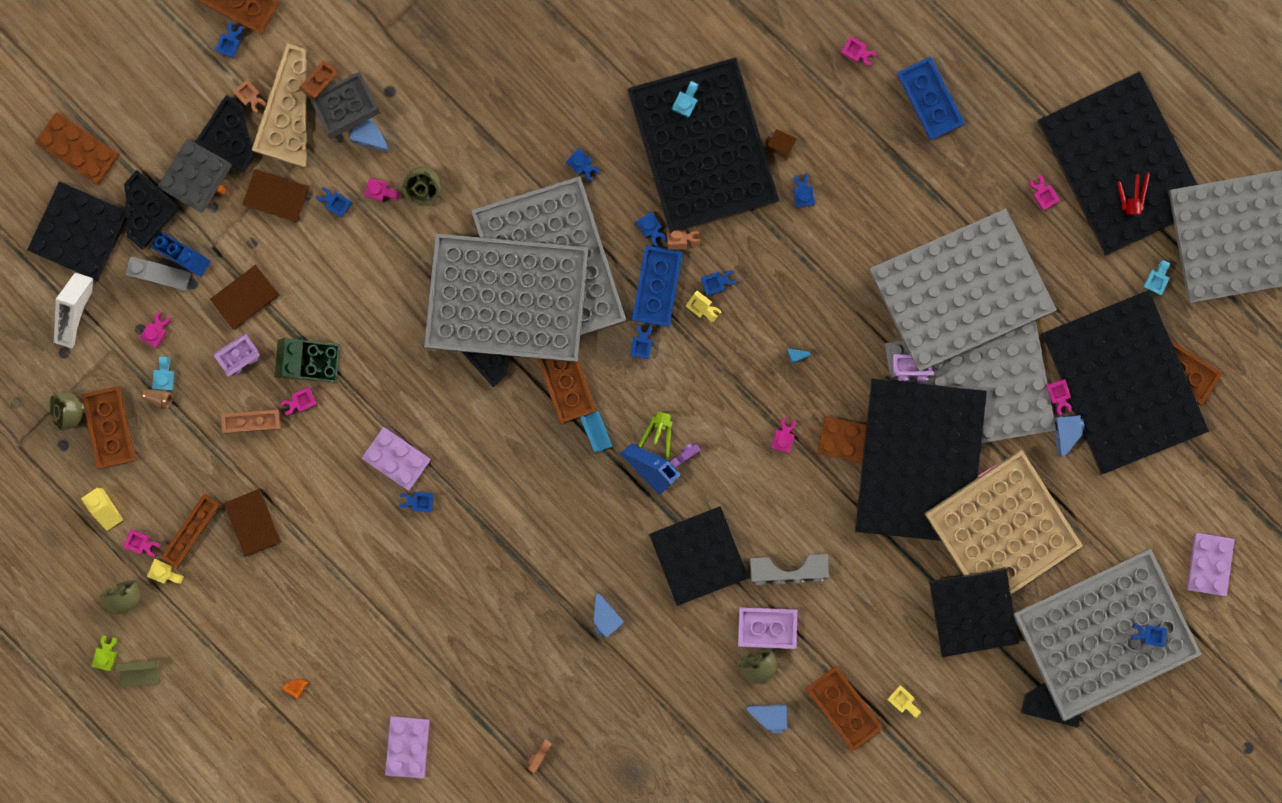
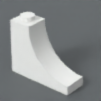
M74 273L56 298L54 343L73 348L75 345L78 324L84 307L92 294L93 278Z

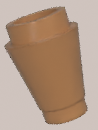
M145 389L142 394V400L164 409L171 406L173 395L168 390Z

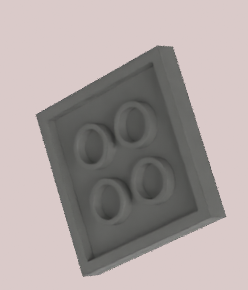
M360 71L324 89L315 100L310 98L329 139L381 113Z
M187 139L157 187L203 213L232 167V164Z

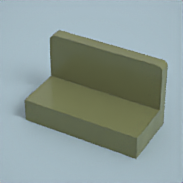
M159 660L116 664V672L120 671L121 686L160 683Z

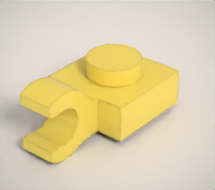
M699 291L694 293L685 306L701 318L704 315L711 322H714L722 313L718 308L711 307L712 302Z
M154 559L147 577L163 584H167L168 579L181 584L184 576L172 572L174 568L172 565L158 559Z
M901 685L887 699L901 713L907 709L915 718L921 713L911 703L915 698Z

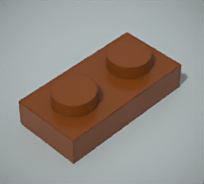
M323 60L300 85L299 89L312 100H315L338 74V71Z

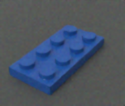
M931 56L897 72L896 75L930 141L965 124Z
M645 245L632 321L663 327L670 326L683 252Z

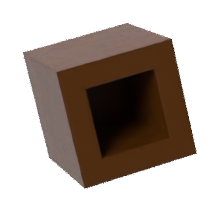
M776 129L774 134L770 132L766 143L769 144L767 150L788 159L797 138Z

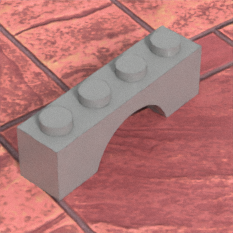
M828 554L807 555L802 566L791 572L778 569L772 563L770 557L749 558L751 582L755 581V585H767V581L774 580V584H786V580L794 579V583H805V579L813 578V582H824V578L829 577Z

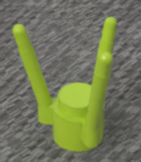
M657 412L655 417L652 416L651 423L638 447H642L653 426L657 428L654 444H657L661 430H666L667 428L665 460L667 461L669 460L671 427L673 424L670 421L671 415Z

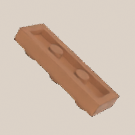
M280 410L221 414L222 433L281 429Z

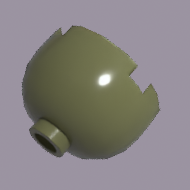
M418 167L407 174L402 190L405 197L411 203L414 201L418 203V206H429L435 203L439 197L442 184L435 171L426 167Z
M53 393L54 396H51L49 400L50 416L55 418V421L52 422L55 429L63 431L78 425L82 414L85 412L83 403L72 393Z
M134 580L120 582L116 584V588L111 590L109 587L99 595L107 611L114 614L122 613L123 616L134 611L133 608L140 601V591Z
M771 648L757 650L758 654L751 656L750 653L738 662L740 673L749 683H761L763 685L771 681L777 670V660Z

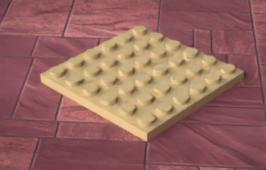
M1023 450L1017 451L925 513V516L963 575L1006 568L1011 594L1082 547L1081 542Z

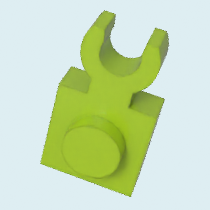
M103 635L101 637L102 648H96L91 667L112 671L117 652L111 650L116 645L117 638H112V642L107 644V636Z

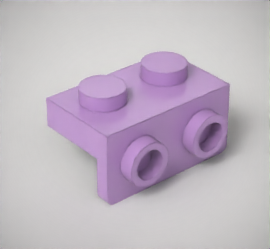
M246 333L213 354L224 369L227 377L237 375L241 372L242 367L255 363L260 356L258 349Z
M910 354L892 355L893 379H898L900 382H907L910 379L925 382L934 376L932 367L923 371H917Z

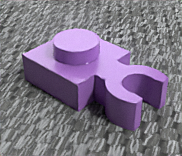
M690 443L681 449L683 453L671 460L670 464L676 468L701 450L697 444L692 446Z

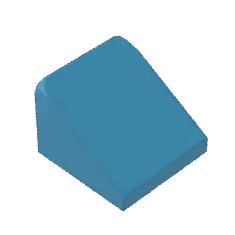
M786 350L791 364L810 356V353L807 351Z

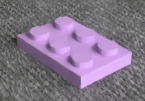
M385 427L382 428L362 457L363 460L408 491L411 490L431 461L430 458Z
M1194 533L1186 590L1227 596L1235 539Z
M739 607L738 646L796 649L798 610Z
M390 717L386 776L425 778L430 719Z

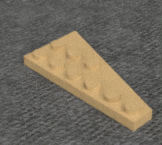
M287 43L252 151L304 168H307V95L299 87L306 80V49Z

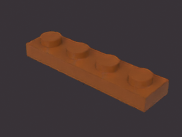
M203 494L161 556V559L178 569L221 504L210 496Z

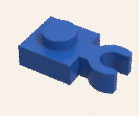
M233 23L228 25V35L222 33L215 48L217 53L234 59L241 43L237 37L243 33L242 27H239L238 31L233 32Z
M579 148L566 161V164L579 176L584 172L587 180L593 182V178L589 175L591 172L600 174L598 168L590 166L593 161Z
M807 173L804 174L805 180L802 182L798 180L797 175L794 176V183L798 186V188L793 189L796 208L815 206L813 187L807 186L809 180Z
M322 187V190L326 192V196L321 198L317 195L316 198L322 203L327 202L328 204L325 208L343 218L352 202L337 192L332 196L327 188Z
M652 212L636 221L645 238L652 237L654 247H658L655 241L657 238H662L666 242L665 235L658 232L662 227Z
M727 271L722 277L719 272L702 277L701 281L706 296L725 291L724 285H735L736 280L729 281L727 279L728 275L733 274V271Z
M639 324L637 327L639 338L633 337L630 356L649 360L652 340L647 339V337L651 334L652 328L649 326L648 331L643 333Z
M414 492V497H410L405 493L400 494V497L407 498V503L404 505L399 504V507L408 508L411 505L413 506L412 511H433L434 493Z
M1132 625V628L1137 629L1139 634L1137 636L1130 635L1131 639L1139 640L1144 638L1143 644L1164 647L1167 628L1146 625L1144 630L1140 625Z

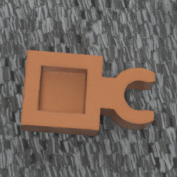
M247 79L233 91L246 107L251 104L252 110L256 114L260 113L256 109L258 104H262L265 108L267 106L264 100L257 99L261 94Z
M686 230L673 231L672 233L667 231L666 233L668 250L687 249V245L693 247L700 246L699 232L693 231L690 234H686Z
M545 739L537 755L532 754L528 761L530 765L528 770L533 773L536 772L552 744L550 741Z

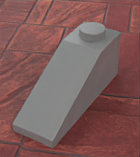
M130 257L126 276L131 279L183 291L187 290L191 275L187 271Z

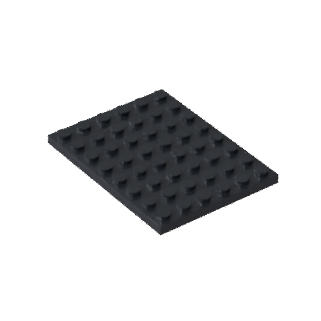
M736 57L627 88L670 233L780 201ZM692 81L698 84V88L693 98L697 99V103L688 118L673 111L672 107L680 92L686 94L688 86Z
M1140 71L1037 121L1105 256L1174 223L1168 190L1198 185ZM1146 173H1149L1142 214L1126 215V210H1122V201L1117 182L1120 181L1127 203L1128 199L1134 198L1136 174L1140 175L1138 199H1140Z
M1150 290L1042 333L1060 380H1066L1071 396L1068 399L1076 416H1080L1081 420L1084 421V431L1082 432L1100 475L1209 432Z
M871 378L855 532L941 541L925 513L977 479L987 391Z

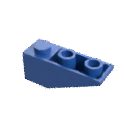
M161 231L151 246L152 249L202 277L211 262L198 252Z
M632 443L620 453L659 495L681 475L669 461Z

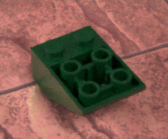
M290 338L278 339L274 377L336 383L340 345Z

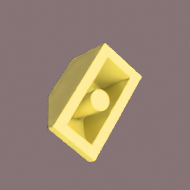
M96 488L81 498L91 515L106 531L124 521L103 488Z

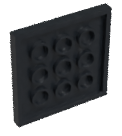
M59 181L27 250L98 281L127 220L126 211Z
M721 506L649 534L677 606L749 578Z
M1006 568L929 581L942 657L1019 644Z

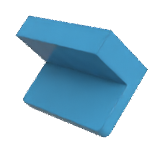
M598 411L580 417L595 454L613 447Z

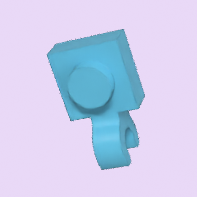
M691 81L686 94L679 93L672 107L673 111L688 118L690 117L697 103V99L693 98L698 88V84Z
M1164 260L1160 261L1157 271H1150L1143 288L1161 296L1169 280L1165 273L1170 263Z
M159 357L160 370H154L152 389L173 391L174 371H169L170 358Z

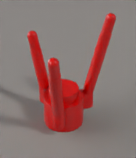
M1146 173L1140 199H1138L1140 175L1136 174L1134 198L1128 199L1127 203L1120 181L1117 182L1122 201V210H1126V215L1142 214L1149 173Z

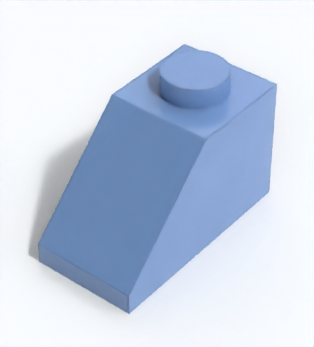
M370 118L352 128L350 135L352 143L389 152L385 140L375 123L372 122L373 119Z
M1080 416L1054 419L1058 457L1066 456L1082 436L1084 421L1081 420Z
M598 593L595 597L594 624L596 627L594 630L601 637L605 635L607 638L624 621Z
M786 705L746 706V710L767 730H771V733H783V729H787Z

